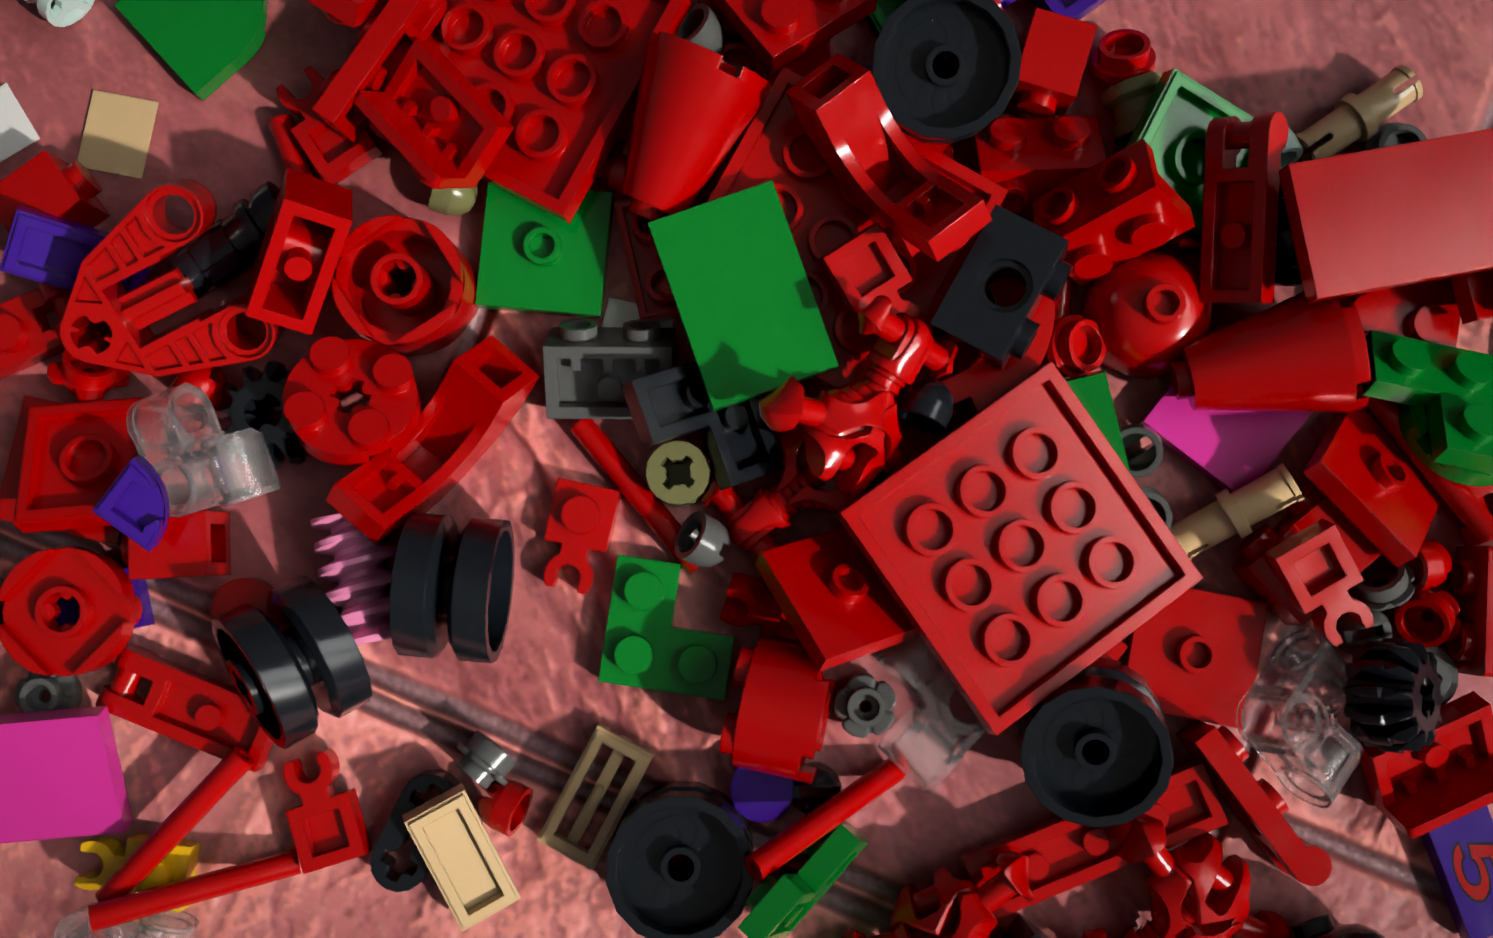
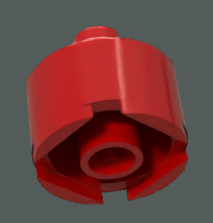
M383 215L361 224L347 236L337 264L335 278L332 277L333 299L345 321L358 333L370 340L388 346L403 356L434 353L449 346L460 337L479 309L475 305L477 282L469 261L435 225L423 220L401 217L400 215ZM411 277L414 280L411 283L413 290L403 297L401 295L405 291L401 282L405 278Z
M761 637L756 648L742 647L736 664L734 686L744 689L739 710H736L735 714L728 713L721 734L720 752L732 755V763L735 767L812 784L817 768L805 765L806 758L814 759L815 751L821 752L836 680L823 678L825 670L818 672L803 645Z

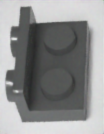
M571 319L561 322L559 327L551 328L543 344L547 419H632L621 386L631 380L674 368L675 329L661 328L659 322L648 319L627 321L623 324V327H598L597 322L593 320Z

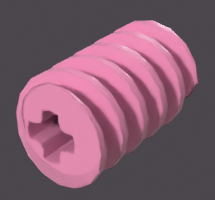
M340 513L311 519L310 525L312 528L331 532V535L314 543V553L331 556L335 559L331 563L319 568L317 575L319 579L338 582V587L325 594L335 607L342 609V612L339 614L350 630L356 645L392 639L389 616L390 593H386V587L391 585L392 569L382 567V562L396 555L397 546L381 542L374 544Z

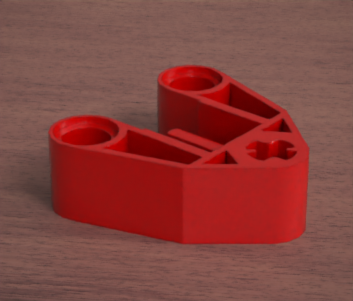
M179 179L156 187L149 192L84 258L60 324V338L64 348L74 358L85 363L159 377L262 358L280 339L285 327L264 322L266 338L255 340L244 336L237 327L236 316L238 313L246 312L248 294H245L214 310L211 307L157 335L154 334L150 325L198 302V298L192 290L194 288L192 281L188 276L184 277L179 267L128 292L121 283V280L163 260L176 252L177 248L199 237L212 227L217 217V204L213 194L204 185L195 180ZM170 194L179 195L192 205L194 222L191 228L180 227L174 224L168 217L166 201ZM105 321L109 325L111 333H101L97 336L92 331L90 324Z

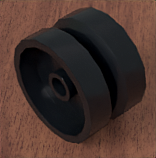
M906 0L889 15L875 42L872 75L891 115L902 132L924 144L950 145L974 137L1006 109L1019 84L1022 52L1014 24L993 0ZM944 56L952 59L956 63L951 73L953 77L948 79L938 77L932 67L934 59L938 63H940Z
M416 512L410 515L405 522L398 541L392 569L389 599L390 632L393 647L398 655L434 658L439 656L449 641L459 661L482 663L497 661L508 628L514 583L515 548L510 521L472 517L460 533L452 516Z
M298 576L270 590L266 606L267 615L261 609L251 604H242L212 619V632L217 648L239 694L266 735L277 747L284 750L316 732L319 719L318 708L333 717L341 718L368 703L372 696L370 677L350 630L334 604L322 589L307 576Z
M1099 657L1019 719L1020 756L1025 781L1041 805L1065 821L1094 828L1125 824L1149 811L1168 788L1174 765V756L1170 734L1163 717L1159 699L1143 676L1120 661Z
M672 781L647 791L627 810L607 853L606 885L616 912L637 934L646 938H714L721 935L742 914L745 907L744 903L753 888V878L748 873L744 864L745 857L753 852V837L746 818L740 814L732 800L725 793L701 782ZM683 854L688 856L693 863L686 861L678 868L671 863L673 856Z

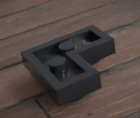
M696 361L631 380L621 386L643 449L699 430L720 491L784 468L773 433L760 416L758 405L761 401L760 397L758 396L713 412Z

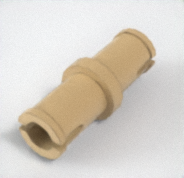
M1397 65L1390 73L1359 94L1348 93L1337 100L1331 113L1301 133L1295 134L1302 149L1308 148L1317 141L1319 142V146L1298 159L1299 162L1334 156L1354 141L1366 142L1376 135L1381 123L1409 104L1417 102L1423 96V87L1420 80L1398 93H1394L1395 88L1416 74L1407 66Z
M1282 463L1276 466V469L1232 493H1229L1227 488L1216 493L1217 501L1171 525L1170 531L1190 560H1192V557L1237 533L1241 539L1253 533L1250 526L1297 501L1298 503L1303 501L1305 498L1293 477Z

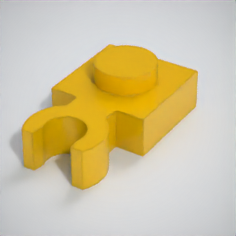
M138 833L127 838L126 850L118 840L109 836H99L81 843L80 851L95 853L100 856L103 861V869L101 873L87 871L76 876L74 885L87 891L100 889L150 835ZM182 840L132 893L196 876L201 842ZM190 905L173 909L170 911L181 912L186 908L190 907Z

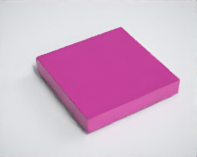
M1219 323L1211 328L1210 333L1223 328L1224 326ZM1170 381L1137 424H1144L1153 428L1161 437L1164 445L1222 490L1227 488L1229 493H1232L1266 473L1312 412L1193 410L1188 398L1177 400L1172 381Z
M107 706L0 715V843L124 833L133 822V816Z

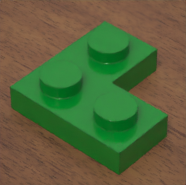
M1370 330L1365 338L1371 368V381L1362 383L1363 396L1426 408L1433 462L1493 474V355Z
M618 555L598 682L725 701L734 635L673 626L681 564Z
M841 823L835 831L831 830L802 851V854L808 861L798 873L783 874L778 879L770 875L756 887L744 903L751 912L738 928L748 938H786L870 842L851 824Z

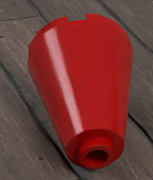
M652 31L646 44L621 193L633 198L628 210L654 221L666 217L668 214L672 215L688 209L767 99L772 88L769 81L744 66L739 76L735 75L736 69L722 61L724 56L678 36L661 31L657 34Z
M1304 291L1183 346L1182 360L1170 362V375L1177 400L1188 398L1193 410L1351 412L1363 409L1368 405L1369 397L1356 396L1357 384L1371 381L1367 341L1356 305L1341 308L1337 298L1307 303Z

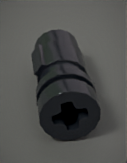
M267 181L251 192V201L241 199L233 204L234 213L225 219H219L205 233L168 257L170 269L179 267L184 277L188 276L194 285L192 290L197 298H203L219 286H225L255 265L280 190L272 182Z

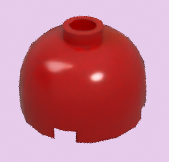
M1148 251L1134 259L1112 267L1104 276L1093 279L1084 296L1083 307L1080 309L1081 316L1096 322L1100 326L1101 336L1106 346L1105 358L1101 365L1111 371L1117 370L1124 375L1147 380L1169 374L1170 362L1182 360V347L1210 333L1214 306L1213 303H1200V274L1191 264L1171 253Z

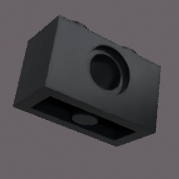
M995 205L990 214L993 221L982 228L930 325L934 334L945 340L952 339L957 346L1004 369L1011 355L1020 360L1025 356L1041 325L1031 320L1043 297L1055 301L1067 281L1073 265L1064 261L1068 251L1069 240ZM1001 277L1014 278L1023 285L1025 293L1021 300L1012 306H997L986 296L987 289L993 281Z

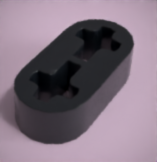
M439 769L425 771L410 780L401 791L373 849L370 860L371 872L374 878L385 889L394 892L409 891L421 883L430 871L416 845L411 852L410 859L418 864V868L410 867L403 874L394 870L397 859L389 854V850L396 852L409 839L410 833L404 824L402 815L425 803L422 798L417 796L418 791L426 792L433 785H436L442 789L440 792L442 794L459 784L457 778L449 772Z

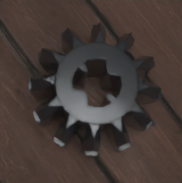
M269 361L263 373L252 366L242 368L244 387L232 383L222 386L226 395L233 398L231 407L223 406L214 411L217 418L232 422L219 438L225 444H240L237 454L238 459L251 464L260 459L263 468L278 470L284 458L291 464L296 465L305 462L304 448L290 429L284 415L283 390L292 370L287 372L283 363ZM272 405L276 406L274 408L275 411L282 413L281 419L276 426L271 425L274 423L273 420L266 418L268 410Z
M1383 638L1382 641H1368L1366 645H1356L1352 653V662L1347 663L1344 668L1347 681L1346 686L1341 689L1346 695V705L1343 713L1345 717L1350 719V731L1353 738L1362 740L1363 744L1367 747H1377L1383 752L1404 753V750L1419 752L1423 746H1431L1436 737L1435 727H1439L1442 723L1440 708L1441 704L1445 701L1441 696L1440 688L1443 677L1437 673V660L1434 654L1427 652L1422 643L1407 642L1406 639Z

